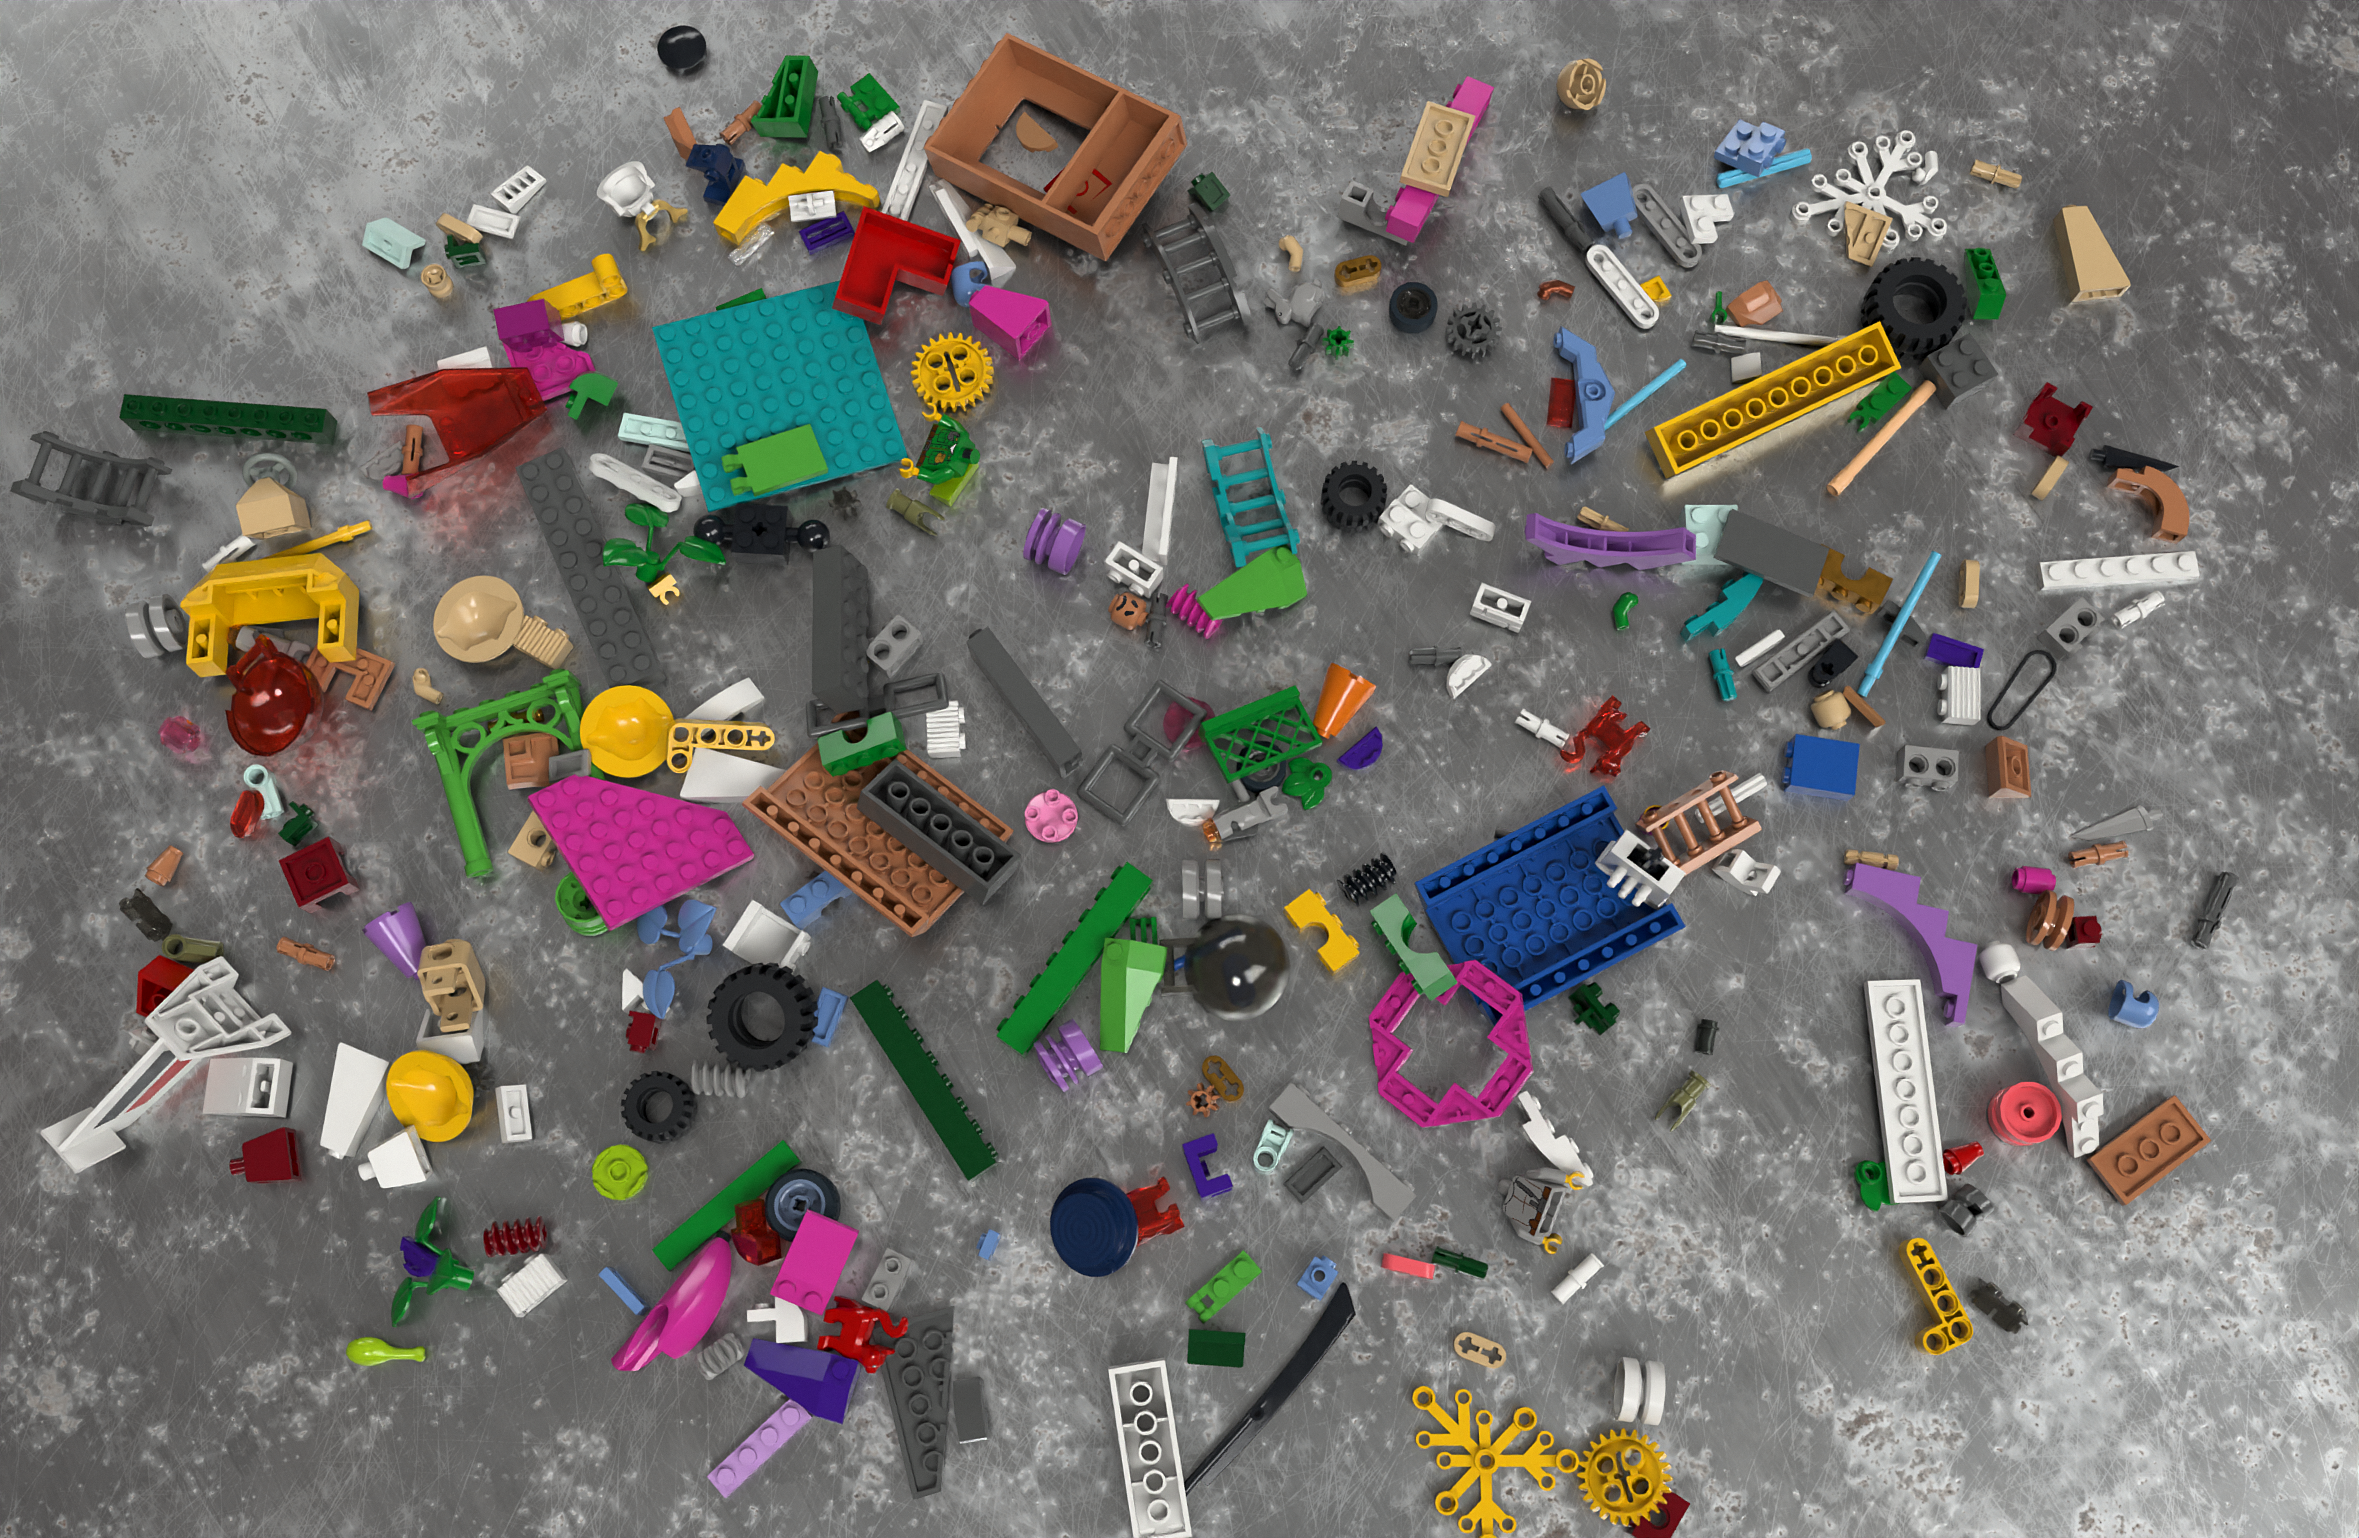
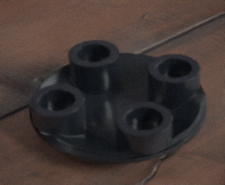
M680 25L668 29L660 37L657 45L661 61L677 73L695 66L707 56L704 36L700 31L691 26Z

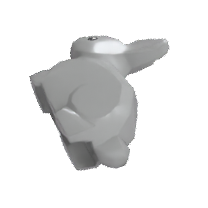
M1315 279L1312 283H1302L1295 286L1288 299H1283L1274 289H1269L1263 303L1275 310V315L1280 323L1288 324L1292 319L1309 327L1311 318L1316 310L1321 307L1325 298L1320 280Z

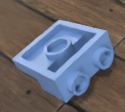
M1739 119L1716 149L1714 158L1759 177L1764 169L1768 170L1771 167L1776 153L1780 154L1784 149L1787 141L1784 138L1785 131L1766 122H1762L1757 127Z

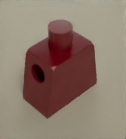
M287 1127L276 1129L242 1144L243 1157L231 1159L229 1163L231 1174L233 1176L245 1174L246 1180L249 1183L268 1184L302 1181L295 1129Z

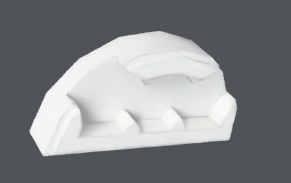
M1777 629L1736 656L1735 659L1743 667L1767 653L1781 642L1785 636L1780 629Z
M1476 654L1464 655L1456 660L1447 676L1446 688L1449 696L1455 699L1492 664L1486 658Z
M1166 799L1168 811L1173 819L1181 825L1189 827L1202 826L1212 820L1211 818L1215 816L1219 806V800Z

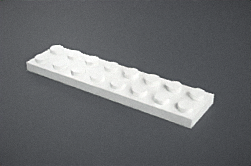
M1920 979L1864 982V992L1890 1204L1948 1201Z

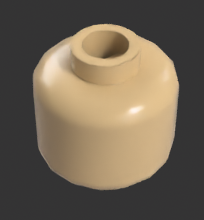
M1829 689L1813 698L1814 702L1811 705V711L1820 727H1831L1832 730H1836L1847 724L1845 719L1850 716L1851 709L1841 692H1834L1833 689Z

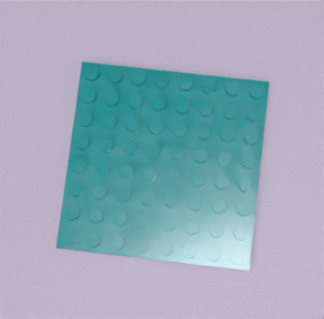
M840 280L652 327L708 512L735 506L736 503L742 504L889 465L908 458L863 319L832 309ZM807 424L811 425L828 467V473L754 497L752 490L734 496L730 480L737 477H746L743 467L725 473L721 457L729 454L737 455L736 447Z

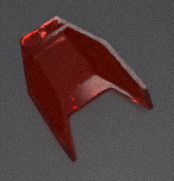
M528 367L441 369L367 392L369 409L372 416H428L449 458L448 463L405 477L409 499L482 460L548 413Z

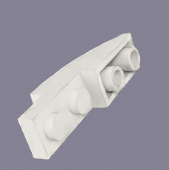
M1525 1091L1516 1096L1514 1100L1527 1121L1526 1124L1518 1129L1536 1154L1552 1169L1565 1171L1567 1175L1574 1171L1582 1172L1585 1178L1573 1177L1572 1182L1574 1184L1582 1185L1583 1188L1594 1184L1591 1180L1594 1176L1590 1167L1585 1162L1582 1164L1577 1156L1579 1149L1572 1138L1568 1139L1565 1134L1557 1139L1554 1138L1555 1129L1548 1119L1544 1120L1540 1114L1541 1105L1535 1095H1529L1528 1091Z

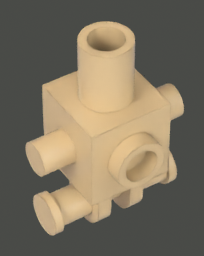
M986 203L983 207L978 208L971 215L970 220L966 222V228L970 232H975L977 229L983 230L982 238L1002 247H1005L1011 240L1027 246L1032 236V232L1017 226L1019 215L1012 213L1004 207L996 206L994 208L990 203Z

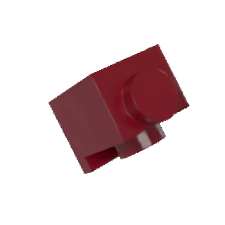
M2097 916L2072 918L2065 937L2067 949L2095 948V945L2100 943L2102 928L2097 923Z
M629 1011L628 1016L633 1018V1022L628 1024L626 1030L627 1044L630 1045L629 1051L646 1054V1050L655 1051L662 1019L653 1014Z

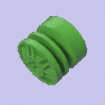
M570 872L561 879L556 889L555 901L567 925L574 932L584 936H596L606 932L608 928L594 906L592 905L591 909L587 910L591 901L574 874Z

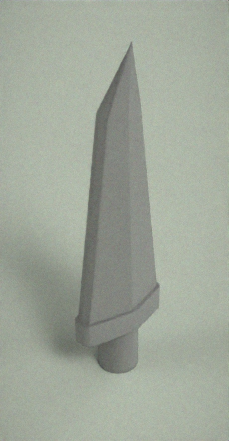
M2140 805L2069 837L2090 841L2143 830L2148 831L2154 828L2152 821L2163 818V813L2160 808L2146 811L2143 805Z

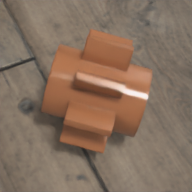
M1201 1082L1197 1084L1198 1091L1188 1090L1191 1100L1186 1105L1193 1107V1115L1203 1112L1206 1118L1210 1116V1108L1215 1111L1219 1110L1220 1107L1215 1103L1221 1095L1214 1093L1213 1084L1208 1088H1204ZM1205 1094L1207 1096L1205 1100L1208 1103L1202 1106L1200 1104L1202 1099L1199 1096Z

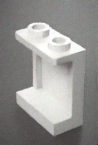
M752 899L723 946L751 965L756 963H763L764 965L770 962L778 963L779 968L787 966L793 969L794 972L796 968L794 963L799 955L803 956L809 949L811 936L804 930L798 929L765 909L761 904Z

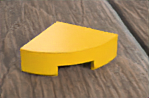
M1659 275L1640 284V287L1653 302H1665L1671 299L1672 295Z

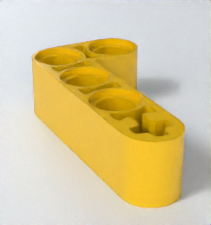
M607 253L598 255L591 261L593 272L535 294L527 302L544 298L559 311L561 321L624 296L628 288L614 257Z
M675 719L670 722L667 728L666 761L673 772L684 773L691 767L693 747L767 750L773 745L775 738L770 727L761 722ZM682 726L687 729L688 732L684 738L678 739L673 736L675 728ZM705 728H712L715 732L714 736L709 740H704L700 737L701 731ZM733 729L741 731V737L736 741H730L727 738L728 733ZM746 730H749V733L753 736H747ZM760 731H764L767 736L763 737L762 742H759L754 737L760 735ZM677 753L686 755V760L680 765L671 762L672 757Z
M1923 1238L1904 1240L1898 1250L1900 1259L1934 1322L1933 1325L1916 1334L1914 1343L1917 1350L1924 1355H1940L1969 1341L1973 1335V1326L1930 1244ZM1914 1247H1917L1919 1249V1251L1916 1253V1256H1913L1911 1254V1251L1914 1250ZM1922 1261H1926L1927 1263L1926 1265L1917 1266V1264H1921ZM1926 1270L1931 1271L1934 1279L1931 1285L1927 1284L1924 1280ZM1940 1296L1944 1297L1947 1301L1945 1311L1940 1310L1937 1302ZM1955 1322L1961 1328V1334L1958 1338L1951 1331V1327ZM1930 1334L1936 1339V1346L1933 1350L1926 1343V1339Z

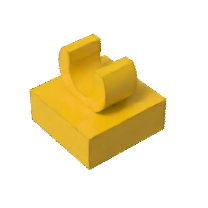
M666 572L647 586L651 594L655 598L659 596L660 600L666 605L669 603L665 598L667 591H673L677 597L680 595L679 590L673 586L677 582L669 572Z

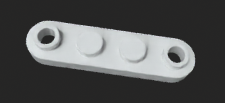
M1604 245L1592 246L1588 250L1585 259L1590 271L1638 327L1644 329L1653 327L1659 317V309L1609 248ZM1594 259H1600L1602 262L1596 263ZM1641 315H1647L1649 319H1643Z
M600 453L591 455L588 468L595 476L612 482L616 487L627 490L636 495L638 499L657 506L663 512H672L679 509L682 497L675 490L611 456Z

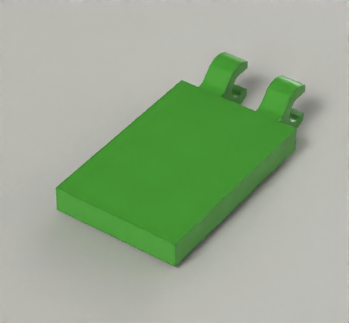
M810 424L736 447L737 455L729 454L721 457L725 473L742 467L744 469L746 477H737L730 480L734 496L752 490L754 497L828 473V467Z

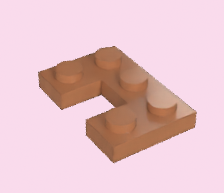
M317 642L298 681L325 692L337 669L353 675L355 679L345 700L372 711L395 664L390 660L359 648L356 649V660L330 663L317 649Z

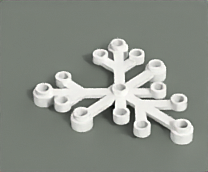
M1908 130L1900 131L1893 140L1894 150L1891 155L1888 149L1891 144L1890 139L1886 136H1879L1876 139L1873 148L1879 155L1883 169L1875 182L1866 160L1868 154L1867 146L1860 141L1853 142L1848 147L1845 156L1848 162L1857 165L1863 184L1851 178L1850 172L1846 169L1837 171L1834 176V183L1840 187L1844 186L1857 194L1849 195L1828 184L1825 176L1818 174L1811 180L1810 188L1814 192H1821L1833 199L1810 205L1806 202H1799L1793 206L1790 212V219L1793 223L1804 225L1809 221L1811 215L1839 209L1835 217L1829 220L1826 225V233L1830 236H1837L1843 228L1844 203L1846 201L1856 205L1862 204V207L1869 210L1872 208L1873 211L1885 216L1887 215L1884 207L1899 214L1906 230L1905 237L1909 241H1917L1923 232L1922 227L1925 228L1924 233L1926 237L1932 241L1942 239L1947 232L1945 220L1941 218L1930 219L1921 214H1930L1936 210L1938 200L1934 196H1927L1923 202L1907 206L1886 196V191L1883 187L1892 172L1905 169L1915 170L1922 162V156L1917 152H1912L1907 158L1900 160L1903 153H1908L1915 144V136ZM1878 143H1884L1886 147H1881ZM1910 159H1915L1917 163H1912ZM1839 176H1844L1846 180H1841ZM1815 181H1820L1822 185H1816ZM1926 203H1931L1933 207L1927 206ZM1799 209L1804 210L1806 213H1801ZM1830 225H1835L1838 229L1834 230ZM1934 225L1939 226L1941 229H1936ZM1889 226L1880 248L1883 252L1893 251L1900 241L1898 233ZM1910 230L1916 231L1917 235H1913ZM1886 236L1891 237L1893 241L1888 240Z

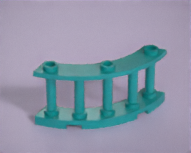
M1262 427L1256 428L1258 439L1223 447L1215 446L1211 438L1201 440L1207 471L1211 475V480L1216 483V487L1212 488L1219 519L1226 542L1230 541L1232 546L1229 550L1236 568L1246 566L1245 556H1249L1250 552L1288 544L1293 555L1297 554L1296 544H1300L1297 528H1292L1283 506L1286 504L1283 489L1279 490L1269 453V449H1272L1271 437L1269 433L1266 434ZM1256 449L1261 450L1264 468L1226 476V474L1221 475L1218 461L1222 460V457ZM1267 477L1270 495L1233 503V501L1228 502L1225 490L1229 489V486ZM1274 504L1278 518L1242 527L1235 525L1233 516H1236V513ZM1279 528L1283 531V534L1251 542L1242 541L1243 537Z

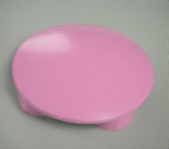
M1050 789L1033 797L1025 810L1027 829L1035 838L1043 842L1054 843L1066 839L1072 834L1078 821V812L1074 802L1068 796L1055 789Z

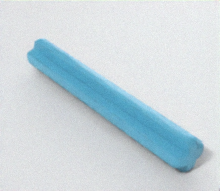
M1805 148L1774 157L1771 167L1768 170L1764 169L1759 177L1810 163L1812 154L1809 149ZM1736 168L1719 173L1716 177V182L1719 188H1725L1759 177Z

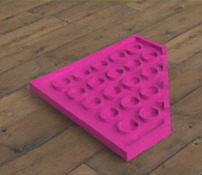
M575 774L528 796L530 806L609 932L752 860L754 857V853L725 811L589 776L578 777Z

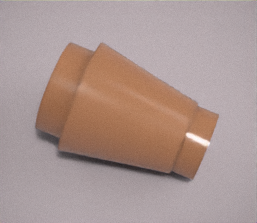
M169 845L146 868L148 871L144 876L155 884L164 887L167 882H171L184 853Z

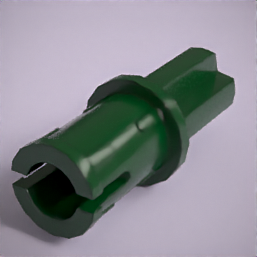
M1436 1246L1431 1261L1432 1264L1455 1270V1274L1461 1272L1484 1280L1488 1271L1486 1263L1463 1256V1252L1457 1254Z

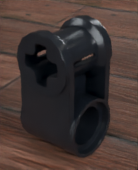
M1839 638L1809 670L1808 681L1816 688H1824L1840 673H1843L1859 656Z

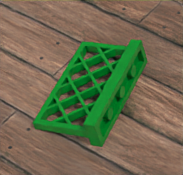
M1296 685L1201 722L1198 735L1202 743L1206 742L1227 784L1322 745L1323 741L1299 699L1300 692ZM1296 708L1300 715L1299 722L1283 718L1285 711ZM1265 719H1271L1278 722L1275 732L1261 728V722ZM1281 723L1296 728L1293 739L1278 734ZM1246 728L1254 731L1252 741L1236 737L1238 730ZM1301 730L1309 733L1313 741L1303 743L1295 739L1298 731ZM1257 733L1273 738L1269 748L1254 743ZM1224 738L1231 741L1228 751L1217 748L1213 740ZM1275 739L1290 744L1289 750L1284 753L1272 750ZM1234 742L1249 747L1246 758L1230 753ZM1254 749L1267 754L1265 760L1258 763L1248 759L1251 750ZM1228 758L1243 763L1241 770L1230 774L1226 766Z

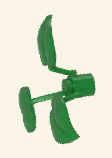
M631 503L625 508V516L629 521L641 526L648 525L646 550L644 551L641 547H637L631 540L613 538L607 541L602 554L604 567L611 565L637 566L635 575L644 582H654L658 571H664L665 565L678 550L681 554L691 559L721 565L726 564L725 557L717 544L696 536H687L684 542H678L661 562L659 554L651 551L654 526L666 527L669 517L666 512L649 503Z
M436 1196L424 1209L415 1229V1242L420 1243L422 1241L424 1245L439 1255L434 1271L428 1282H412V1277H407L402 1281L392 1302V1327L397 1328L396 1324L407 1311L412 1291L415 1288L427 1287V1295H433L442 1288L448 1289L449 1286L467 1291L473 1281V1269L458 1265L459 1260L452 1258L451 1249L446 1248L442 1251L429 1241L428 1234L434 1225L437 1202L441 1199L439 1196Z

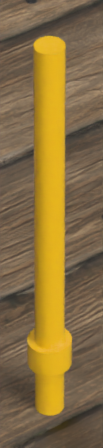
M370 520L352 526L347 524L337 528L336 532L261 559L303 555L339 541L347 542L354 539L355 535L372 530L373 527Z

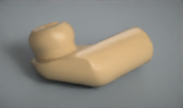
M1291 235L1281 237L1279 239V248L1283 251L1287 250L1290 254L1288 269L1293 272L1300 271L1303 257L1302 247L1295 237Z
M425 668L416 669L412 677L415 693L428 701L439 704L443 698V693L432 688L429 672Z

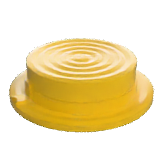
M617 686L600 693L587 706L581 719L580 739L583 749H589L591 753V762L600 770L617 777H639L657 769L666 760L667 728L674 718L667 704L652 691L638 686Z
M415 1050L402 1055L393 1063L386 1081L387 1097L393 1113L405 1128L414 1125L419 1138L432 1142L451 1140L465 1130L472 1115L474 1090L469 1075L457 1061L432 1051Z

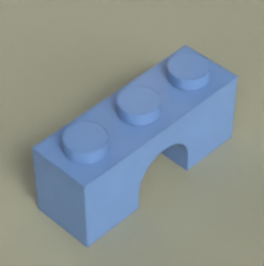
M825 870L782 901L780 905L795 926L802 930L822 915L821 911L830 902L839 897L845 899L853 891Z

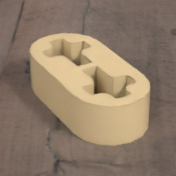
M442 213L435 223L444 233L448 235L453 234L455 239L463 243H480L483 238L482 234L475 228L446 213Z
M2057 455L2032 490L2031 495L2042 501L2051 491L2069 464V461Z
M1964 559L1961 563L1958 590L1959 607L1975 608L1977 605L1980 564L1977 560Z
M1470 1332L1459 1333L1453 1340V1349L1458 1356L1484 1367L1499 1368L1506 1360L1505 1349L1500 1344ZM1469 1337L1470 1344L1478 1347L1477 1352L1467 1350L1466 1353H1463L1462 1346L1458 1345L1459 1341ZM1493 1347L1497 1349L1496 1354L1500 1356L1499 1361L1494 1360L1490 1364L1488 1362L1489 1357L1481 1354L1482 1349L1492 1351Z

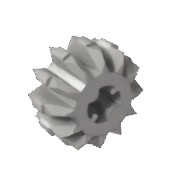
M733 1333L724 1335L696 1355L694 1362L698 1366V1371L701 1375H704L706 1380H712L743 1358L745 1351Z

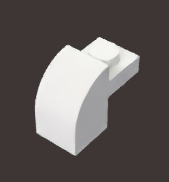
M1734 848L1722 853L1712 868L1724 881L1742 892L1756 896L1758 892L1768 894L1781 872L1775 865L1756 862L1744 850Z
M775 1297V1308H772V1303L755 1304V1310H747V1322L776 1321V1343L809 1341L808 1317L802 1307Z

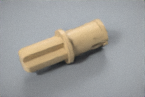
M1975 159L1969 175L1991 181L1990 184L1997 182L2015 189L2020 186L2022 181L2021 175L2001 169L1999 164L1995 166Z
M1583 507L1577 517L1579 521L1596 530L1628 532L1629 528L1610 520L1608 515L1605 517L1588 507Z

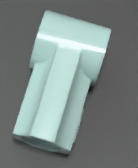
M255 764L248 767L244 772V781L250 787L259 818L265 820L281 816L285 811L276 787L277 779L275 774L262 765ZM264 773V780L260 784H256L257 776Z

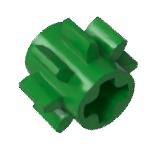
M1338 326L1333 331L1328 329V338L1322 339V345L1328 346L1325 355L1331 354L1335 357V360H1338L1343 355L1348 357V348H1353L1354 340L1349 339L1351 331L1346 332L1341 329V326Z

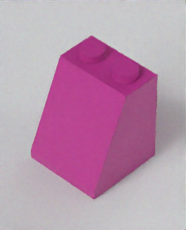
M985 285L980 291L974 292L969 300L973 326L1017 360H1020L1052 325L1049 303L1044 299Z

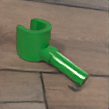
M1721 291L1716 292L1715 310L1709 318L1712 324L1715 321V315L1721 316V324L1727 319V312L1722 309Z

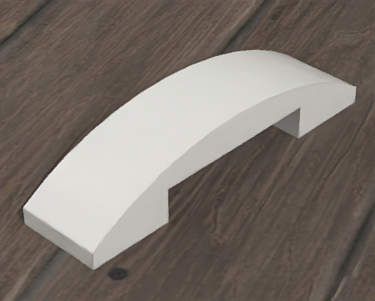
M748 677L718 693L684 719L729 721L741 711L743 714L765 698ZM682 726L675 728V738H684L687 735V729ZM705 728L701 731L700 737L704 739L714 730L712 728ZM682 753L675 754L679 761L686 756Z

